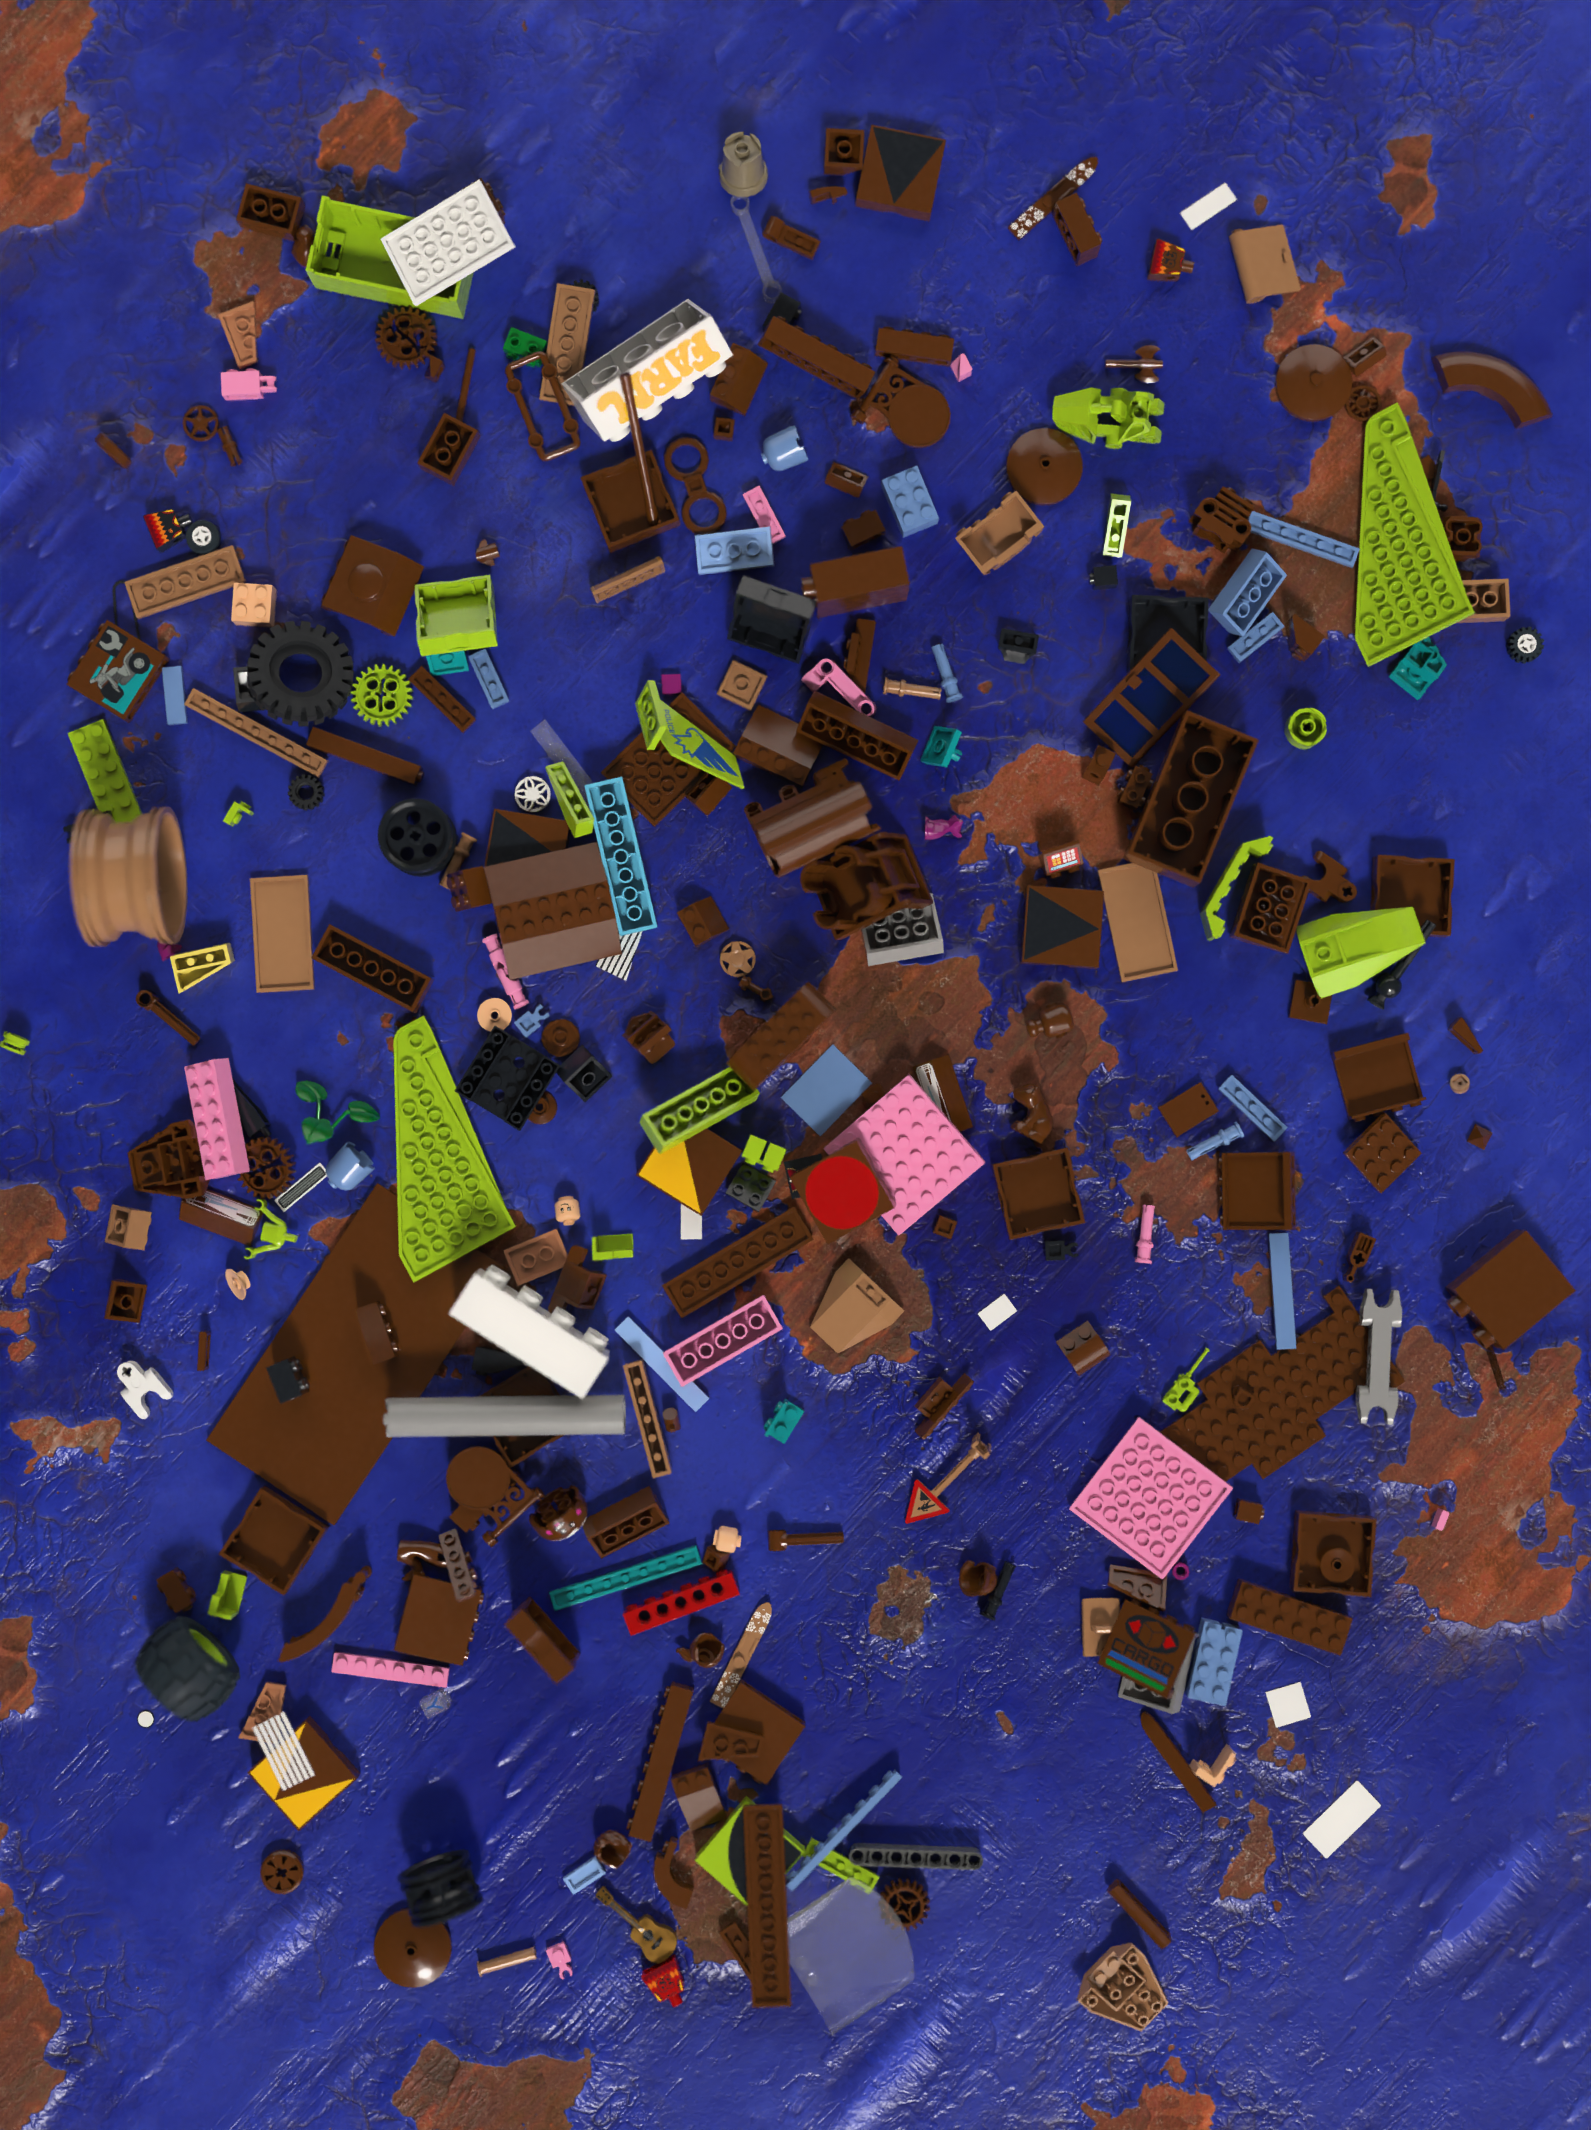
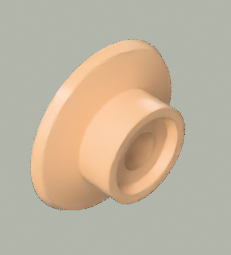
M490 998L480 1005L477 1018L481 1027L491 1032L494 1026L504 1030L510 1024L512 1012L504 1000ZM494 1012L498 1013V1018L496 1019L492 1018V1013Z
M227 1269L225 1276L231 1291L238 1299L244 1300L246 1289L250 1288V1281L243 1271L236 1273L232 1269Z

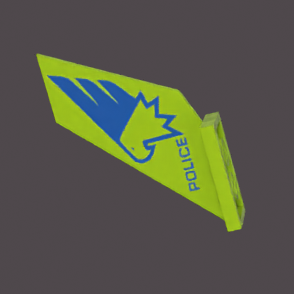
M648 680L635 703L647 750H655L658 742L661 740L671 756L744 789L736 756L661 701L655 680Z

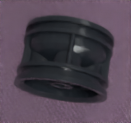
M406 799L394 804L384 814L378 828V842L385 858L399 870L411 876L427 877L445 869L449 865L455 853V847L458 844L457 831L451 819L437 805L424 799ZM411 813H420L421 818L417 824H410L408 822V817ZM433 822H437L441 826L440 832L436 835H431L427 831L428 825ZM399 827L403 828V838L394 840L392 837L393 831ZM415 833L421 835V838H418V841L412 838L413 836H415ZM427 844H433L437 848V852L433 857H426L423 850ZM406 847H411L414 850V857L406 861L402 858V851Z
M454 1850L427 1858L408 1867L397 1876L398 1882L401 1883L400 1889L402 1892H405L410 1908L408 1914L412 1918L411 1924L413 1927H427L451 1920L469 1912L483 1901V1896L479 1893L481 1890L480 1886L476 1884L472 1873V1861L468 1859L470 1857L468 1850Z

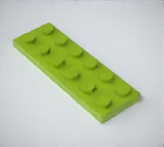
M101 719L67 733L97 809L101 812L111 811L116 822H132L134 818L141 815V809L105 720Z

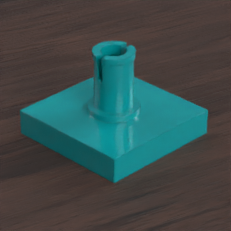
M465 651L426 656L431 676L469 671Z
M934 726L920 761L925 764L948 767L951 759L958 761L961 757L956 754L962 755V752L956 749V745L962 732L953 728Z

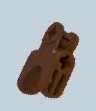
M1316 851L1314 861L1323 869L1322 878L1320 880H1312L1307 876H1300L1312 881L1309 893L1323 902H1327L1330 896L1341 903L1353 900L1356 897L1357 889L1353 883L1344 878L1348 870L1324 852ZM1344 889H1348V892H1347V893H1348L1349 895L1344 896V895H1343V894H1344V891H1343V890H1344Z

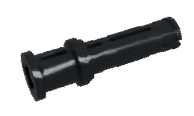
M1004 1562L997 1578L996 1586L991 1594H988L986 1597L987 1601L983 1610L979 1612L980 1615L995 1621L996 1612L999 1606H1002L1001 1599L1016 1568L1015 1565Z

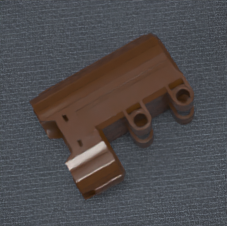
M846 758L815 772L813 775L815 787L798 794L794 786H784L779 791L782 802L763 811L758 802H751L745 806L744 812L775 877L780 878L833 853L839 847L852 844L881 830L878 824L869 825L865 813L872 806L860 782L848 781L842 771L849 764Z

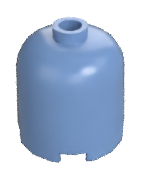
M795 425L767 437L763 442L764 452L761 453L764 464L769 463L770 467L775 471H783L809 460L804 447H800L798 444L800 436Z
M347 1142L326 1165V1175L329 1178L328 1183L334 1189L338 1187L345 1191L352 1190L375 1169L372 1166L374 1163L363 1150L358 1152L354 1149L356 1145L352 1142Z

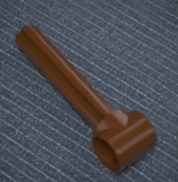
M142 990L137 993L136 1002L139 1006L147 1011L152 1010L190 1044L196 1045L199 1042L200 1036L159 1002L160 998L153 991ZM146 993L151 997L148 1004H145L142 1000L143 995Z
M785 1530L768 1531L769 1551H783L787 1549V1546L841 1544L844 1542L843 1532L787 1534Z

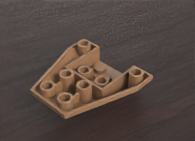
M848 1258L835 1272L810 1328L833 1350L840 1353L892 1325L904 1310Z
M1132 1943L1110 1947L1084 1974L1077 1996L1078 2002L1091 2013L1142 2031L1168 2005V2001L1145 1955Z

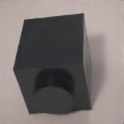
M1116 565L1093 567L1091 573H1089V584L1093 585V590L1117 587Z

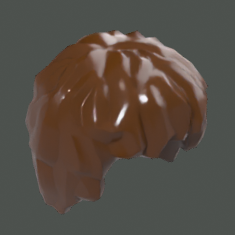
M604 1831L594 1842V1855L599 1862L617 1869L629 1856L632 1843L618 1831Z

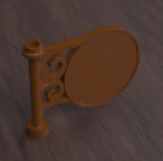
M889 355L888 358L884 359L887 364L858 410L854 409L850 417L857 423L863 424L867 418L865 412L869 407L879 410L886 417L893 435L900 442L914 448L929 447L937 443L945 435L949 427L951 415L948 402L938 390L923 384L899 369V361ZM894 375H898L908 380L914 385H910L903 388V380L897 377L893 379L892 385L894 386L896 382H898L900 385L898 388H893L890 385V378ZM877 393H883L888 397V402L886 403L882 402L885 400L883 395L878 397L877 403L872 401Z
M472 1446L463 1449L452 1459L447 1469L446 1483L453 1499L465 1508L486 1512L496 1521L498 1526L492 1532L488 1530L482 1535L484 1541L491 1547L498 1542L497 1537L536 1500L542 1501L545 1496L539 1487L530 1489L508 1466L502 1455L489 1447ZM511 1477L521 1486V1488L524 1491V1497L520 1500H514L511 1498L510 1494L513 1491L517 1492V1494L514 1496L515 1499L519 1498L521 1495L520 1488L516 1486L509 1488ZM506 1495V1500H507V1501H505V1500H504V1501H501V1500L504 1498V1496ZM502 1505L507 1507L510 1515L503 1522L500 1517L505 1516L506 1509L503 1508L502 1512L498 1510L499 1506Z

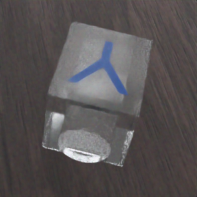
M443 1688L421 1698L419 1701L427 1719L449 1709L451 1706L450 1702H452L447 1691L444 1692Z

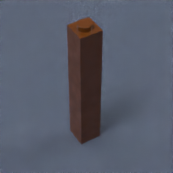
M312 727L306 743L310 748L416 787L418 782L421 783L424 777L423 768L417 764Z

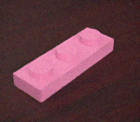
M760 486L742 494L759 528L771 527L772 544L786 538Z

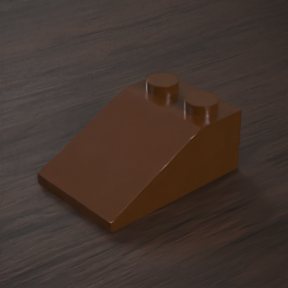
M709 1762L672 1775L671 1782L677 1800L691 1831L727 1818Z

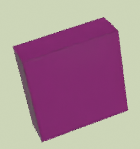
M681 674L661 675L663 695L682 693Z

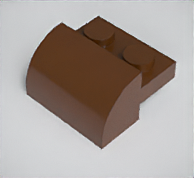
M1088 1321L1056 1341L1078 1376L1111 1355Z

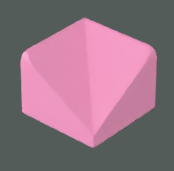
M961 354L951 364L958 382L971 376L972 367L965 354Z

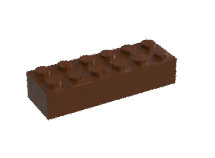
M780 316L772 317L757 344L857 400L866 392L875 374V371L871 370L872 367L866 363L860 364L855 361L852 355L840 353L837 347L822 343L819 337L804 333L801 327L791 326L787 323L786 319Z
M814 691L809 699L796 732L899 781L919 741L817 691Z
M330 924L311 957L414 1013H417L434 979Z
M1240 1578L1237 1580L1226 1614L1232 1620L1340 1656L1353 1620L1347 1614Z

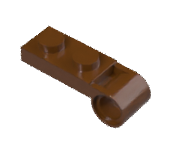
M775 216L769 217L762 232L763 237L811 260L814 259L821 244L820 240L785 225L783 220Z

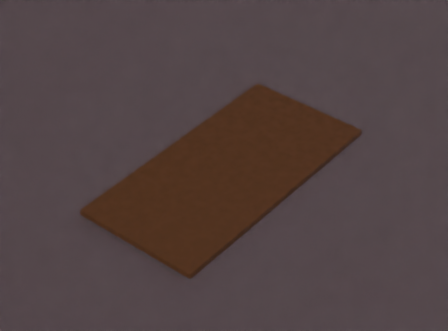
M377 1183L206 1441L332 1525H335L393 1438L386 1436L387 1425H384V1413H388V1410H386V1398H415L422 1395L467 1327L466 1324L449 1313L468 1283L480 1268L487 1271L491 1265H494L504 1271L506 1267L479 1249H475L413 1283L399 1256L397 1195ZM380 1301V1304H384L387 1315H385V1318L392 1326L393 1333H391L393 1341L396 1340L399 1351L397 1352L398 1356L370 1366L351 1310ZM295 1356L302 1364L303 1369L301 1372L303 1377H306L309 1381V1392L280 1404L266 1367Z

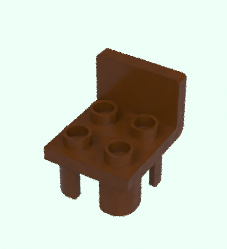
M880 832L854 846L839 847L834 850L835 856L826 861H813L807 864L800 874L802 889L805 893H817L824 910L813 912L815 922L823 929H831L835 940H842L902 908L923 909L933 904L932 897L906 834Z

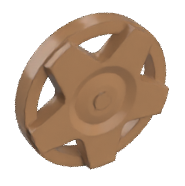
M731 942L721 951V967L730 976H745L755 966V953L744 942ZM740 945H743L748 949L742 950ZM731 946V952H725ZM753 957L752 965L750 966L748 960ZM723 961L729 964L728 969L725 968ZM739 969L744 972L742 974H735Z

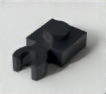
M1064 1240L1044 1241L1046 1261L1065 1260V1254L1071 1257L1078 1256V1253L1073 1254L1071 1252V1247L1078 1246V1243L1072 1242L1065 1246Z

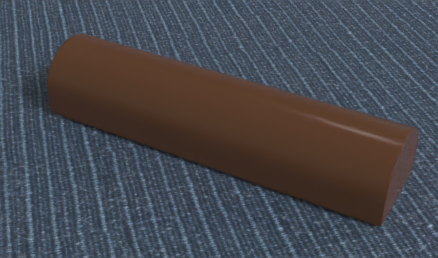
M1116 1878L1107 1888V1892L1161 1949L1171 1943L1170 1932L1119 1878Z

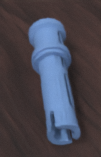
M937 644L931 647L941 674V687L945 690L946 702L950 703L963 698L958 690V680L956 677H953L944 645Z
M1234 1122L1233 1126L1225 1130H1219L1217 1135L1187 1149L1186 1152L1191 1161L1219 1146L1229 1145L1231 1141L1239 1137L1243 1138V1131L1239 1124Z

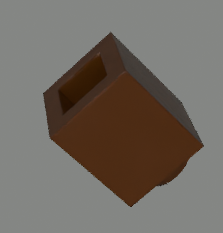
M1237 1498L1233 1517L1236 1520L1259 1524L1260 1520H1263L1265 1509L1258 1502Z

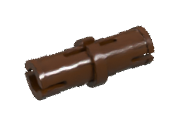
M223 426L225 435L221 428L217 429L223 444L222 449L226 452L230 465L232 467L236 466L234 458L238 465H240L242 460L236 449L237 444L233 441L229 427Z

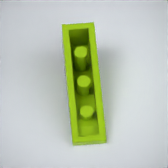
M564 762L546 766V772L566 823L574 838L592 833L594 817Z

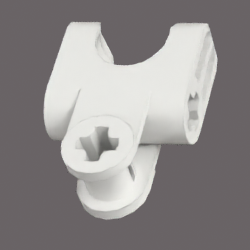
M127 1361L122 1363L117 1369L119 1379L126 1386L120 1393L141 1419H146L150 1415V1409L145 1403V1395L148 1391L158 1393L163 1399H171L174 1396L173 1390L152 1367L144 1371L137 1362ZM127 1368L132 1369V1371L130 1372L131 1374L126 1373L128 1370Z

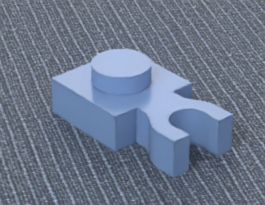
M541 1004L536 1007L533 1014L528 1011L514 1022L526 1038L541 1027L540 1020L547 1019L550 1016L548 1012L544 1016L539 1014V1011L543 1008Z

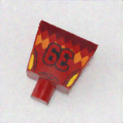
M675 1954L665 1961L642 1971V1980L659 2002L669 1999L672 2007H676L683 2002L679 1993L684 1990L685 1983Z

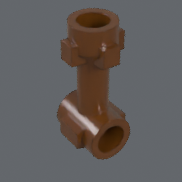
M743 976L738 985L742 990H751L758 994L763 1002L773 999L770 988L762 989L751 982L752 978Z

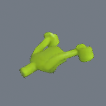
M257 1199L256 1201H260L262 1206L261 1208H254L257 1211L261 1210L274 1222L265 1221L261 1232V1241L271 1244L257 1248H245L251 1252L250 1256H244L245 1259H252L261 1252L280 1249L285 1240L297 1242L298 1236L287 1233L286 1223L267 1209V1201L265 1199Z

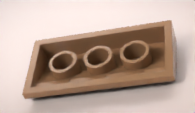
M658 556L591 587L590 591L596 603L601 602L664 573V563L661 557Z

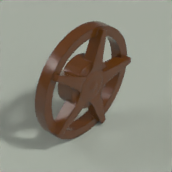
M199 405L192 407L186 412L183 418V428L191 439L204 442L216 435L217 429H219V419L211 408ZM202 409L211 412L214 417L206 418L202 414ZM198 410V416L194 419L188 418L192 412ZM215 420V428L210 434L208 431L209 423ZM187 421L193 423L194 426L191 434L187 430ZM198 431H205L209 435L204 438L194 437Z

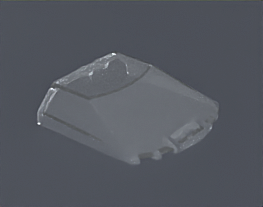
M850 1877L788 1917L790 1964L821 2013L831 2035L914 1980L913 1953L904 1926L887 1901L863 1882Z

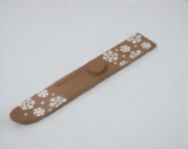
M769 1602L762 1603L752 1615L710 1699V1702L721 1708H724L734 1693L769 1623L772 1612Z

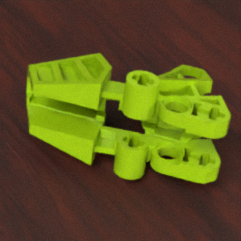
M1091 387L1055 396L1052 419L1063 432L1093 444L1096 437H1106L1105 447L1120 449L1125 441L1160 443L1162 431L1156 426H1151L1148 418L1149 415H1163L1165 404L1159 398L1154 399V394L1149 392H1130L1124 388H1112L1110 396H1101V389ZM1102 413H1111V416L1120 423V426L1098 424L1097 416Z

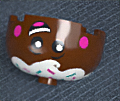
M571 1485L567 1489L559 1487L545 1495L543 1500L536 1504L538 1508L534 1514H530L529 1522L535 1531L546 1540L559 1541L575 1534L584 1524L588 1513L587 1502L576 1486ZM553 1501H554V1502L556 1503V1505L558 1506V1507H557L558 1510H559L558 1512H557V1511L554 1509V1507L551 1505V1503H552Z

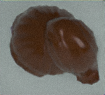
M305 224L297 229L295 234L297 238L293 243L291 251L297 262L306 268L310 247L314 243L315 234Z

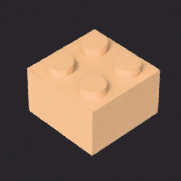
M234 583L231 621L235 625L274 627L277 590L273 585Z

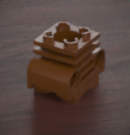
M1223 486L1215 499L1212 497L1203 499L1193 513L1189 523L1196 528L1192 534L1200 539L1209 541L1223 554L1228 548L1237 552L1251 531V524L1247 519L1255 506L1252 505L1253 503L1249 499L1236 495V491L1232 488Z

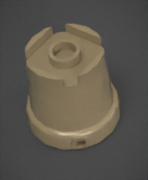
M737 132L726 138L725 146L723 147V162L719 165V181L722 188L729 194L737 197L756 195L764 189L768 181V169L763 160L760 141L751 133L748 136L744 135V132Z

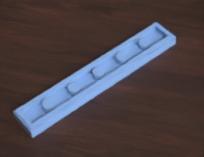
M629 1316L615 1329L695 1412L709 1399L693 1381L681 1387L662 1353L664 1351Z

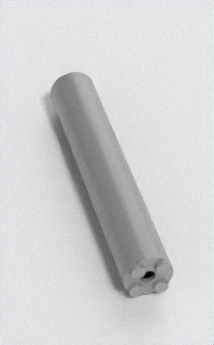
M577 1395L386 1398V1410H388V1413H384L387 1437L625 1434L626 1430L625 1395H585L583 1399Z

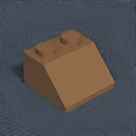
M112 1204L105 1242L123 1248L145 1250L152 1212Z

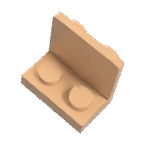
M1226 1744L1211 1768L1204 1761L1199 1760L1197 1762L1194 1759L1189 1766L1197 1776L1215 1787L1217 1783L1220 1784L1224 1779V1772L1227 1767H1231L1235 1762L1236 1757L1234 1756L1236 1753Z

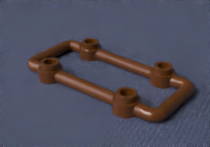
M537 351L507 364L505 368V374L508 379L506 387L510 393L514 394L530 434L528 443L532 448L536 449L538 457L542 461H550L578 449L581 443L578 435L579 424L571 417L556 379L558 374L557 368L550 364L546 353ZM541 359L543 364L542 375L549 380L564 417L563 429L571 435L573 443L546 454L542 447L544 438L537 433L521 394L522 383L515 378L513 373L514 369Z

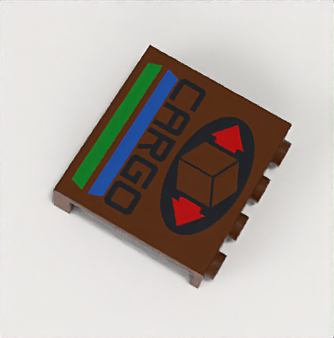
M1132 1598V1600L1125 1599L1097 1664L1166 1699H1170L1174 1694L1172 1688L1194 1637H1198L1199 1633L1195 1632V1628L1185 1623L1183 1626L1177 1623L1178 1619L1170 1615L1165 1617L1159 1614V1610L1151 1606L1149 1609L1142 1606L1143 1602Z

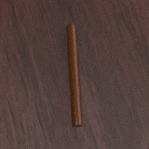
M472 348L468 349L456 419L463 422L476 353V350Z

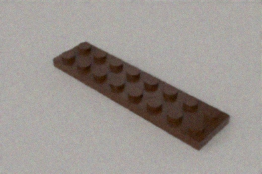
M792 1207L666 1282L662 1287L680 1317L683 1318L814 1239L795 1207Z

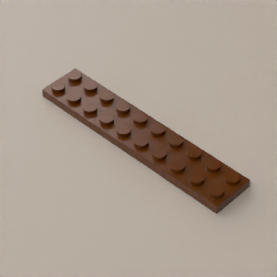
M783 1803L743 1805L752 2008L792 2006Z

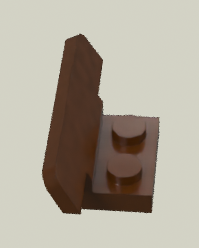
M574 1245L570 1248L548 1306L551 1314L556 1306L566 1310L568 1303L576 1308L594 1310L607 1274L602 1271L588 1270L582 1266L588 1252L587 1248L579 1245Z

